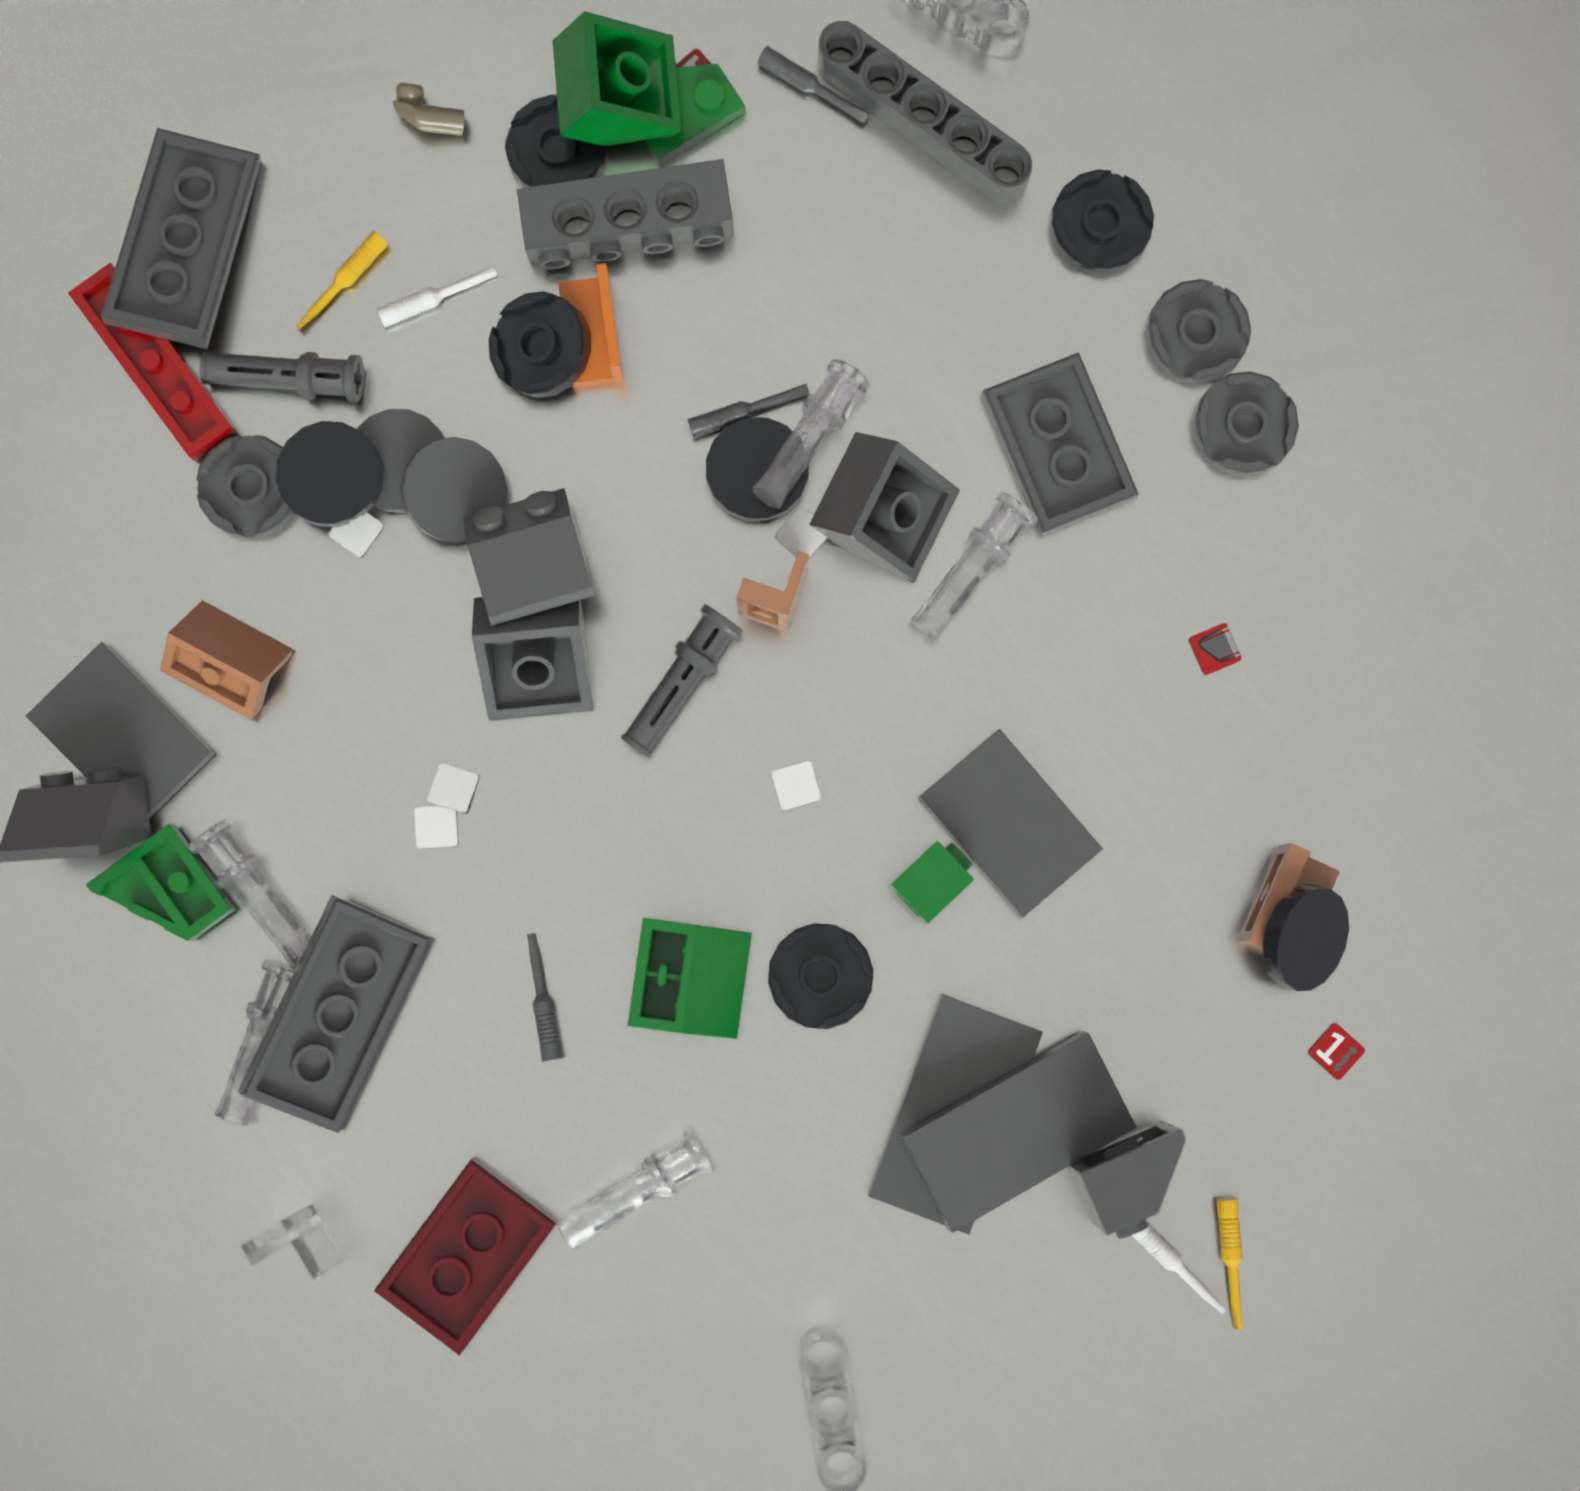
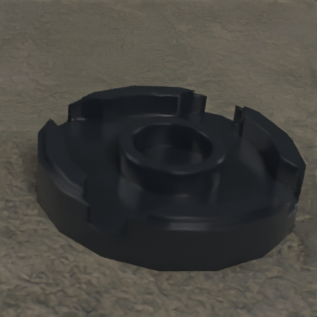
M551 94L533 99L516 112L510 123L511 127L505 141V151L512 174L524 188L600 177L606 167L609 146H601L560 136L557 95Z
M1097 169L1079 174L1062 188L1052 207L1050 232L1055 248L1067 263L1086 273L1106 275L1126 269L1141 257L1151 238L1154 212L1149 196L1137 181L1126 175L1122 177L1118 174H1113L1111 170Z
M545 291L525 293L509 302L500 312L502 317L498 320L496 328L492 326L489 336V359L497 376L515 391L535 398L555 396L573 386L585 371L591 353V333L582 312L565 298Z
M767 417L745 418L728 425L713 440L706 457V480L714 500L729 515L747 522H761V520L776 519L787 514L801 500L808 484V455L801 439L787 425Z
M320 421L302 427L286 441L277 459L276 482L282 499L298 517L316 526L340 527L349 524V521L357 519L360 515L363 516L373 508L382 490L384 469L376 448L360 430L343 422Z
M1302 884L1294 888L1298 892L1290 899L1283 897L1275 906L1266 925L1263 939V954L1265 959L1270 960L1272 970L1267 971L1271 979L1295 991H1311L1325 983L1336 970L1346 949L1349 919L1348 910L1340 895L1329 888L1317 884Z
M813 923L795 929L778 944L770 960L768 984L775 1004L788 1019L807 1028L830 1029L849 1022L863 1010L872 991L874 969L867 949L854 934L836 925Z

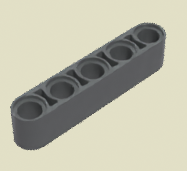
M836 21L830 23L822 30L819 37L818 68L821 76L828 83L997 204L1008 205L1018 201L1023 196L1031 176L1033 161L1030 153L1021 144L858 26L848 21ZM837 47H845L851 50L854 55L846 60H837L831 57L828 52ZM876 77H887L895 83V86L888 90H878L870 84V81ZM919 106H925L932 109L936 113V117L923 121L915 118L911 111ZM960 136H968L977 143L978 147L971 151H962L953 144V140ZM1001 166H1009L1016 170L1019 178L1011 182L1003 181L997 177L994 170Z

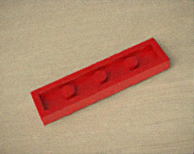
M108 263L69 291L68 294L186 454L195 461L233 434L236 429L170 340L103 323L101 313L115 267Z

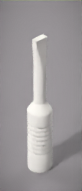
M491 267L440 289L428 287L410 296H406V298L404 297L377 308L378 314L386 328L413 315L415 316L437 307L445 297L497 277L495 268Z
M1148 1221L1146 1229L1132 1235L1166 1270L1177 1272L1203 1299L1222 1314L1226 1312L1210 1290L1183 1264L1181 1254Z

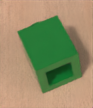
M937 840L895 879L889 887L924 924H928L975 880L967 872L973 864L955 844L950 842L944 848Z

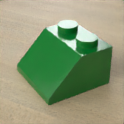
M584 11L552 40L560 136L601 146H610L676 135L682 130L673 35Z

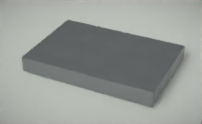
M1079 352L982 391L981 395L1040 536L1137 498L1139 493Z
M100 642L26 715L37 729L87 779H89L88 771L121 767L123 776L144 775L149 819L216 754L104 642Z
M1000 728L918 797L1021 918L1025 917L1103 850L1100 844Z

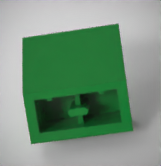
M643 918L627 1026L681 1034L737 1039L752 933Z

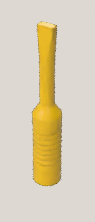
M373 230L356 251L335 272L334 282L296 325L298 330L301 331L342 288L351 287L359 276L373 263V260L389 245L377 232Z
M1223 1197L1216 1199L1221 1259L1226 1264L1228 1270L1233 1328L1241 1330L1243 1326L1238 1265L1243 1258L1238 1198Z

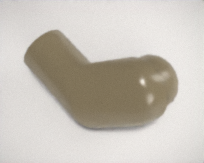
M399 83L397 85V100H393V106L398 115L424 132L462 136L465 118L464 110L422 104L424 89L421 85Z

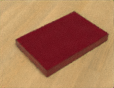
M473 1157L374 1289V1292L460 1356L556 1226L558 1220Z

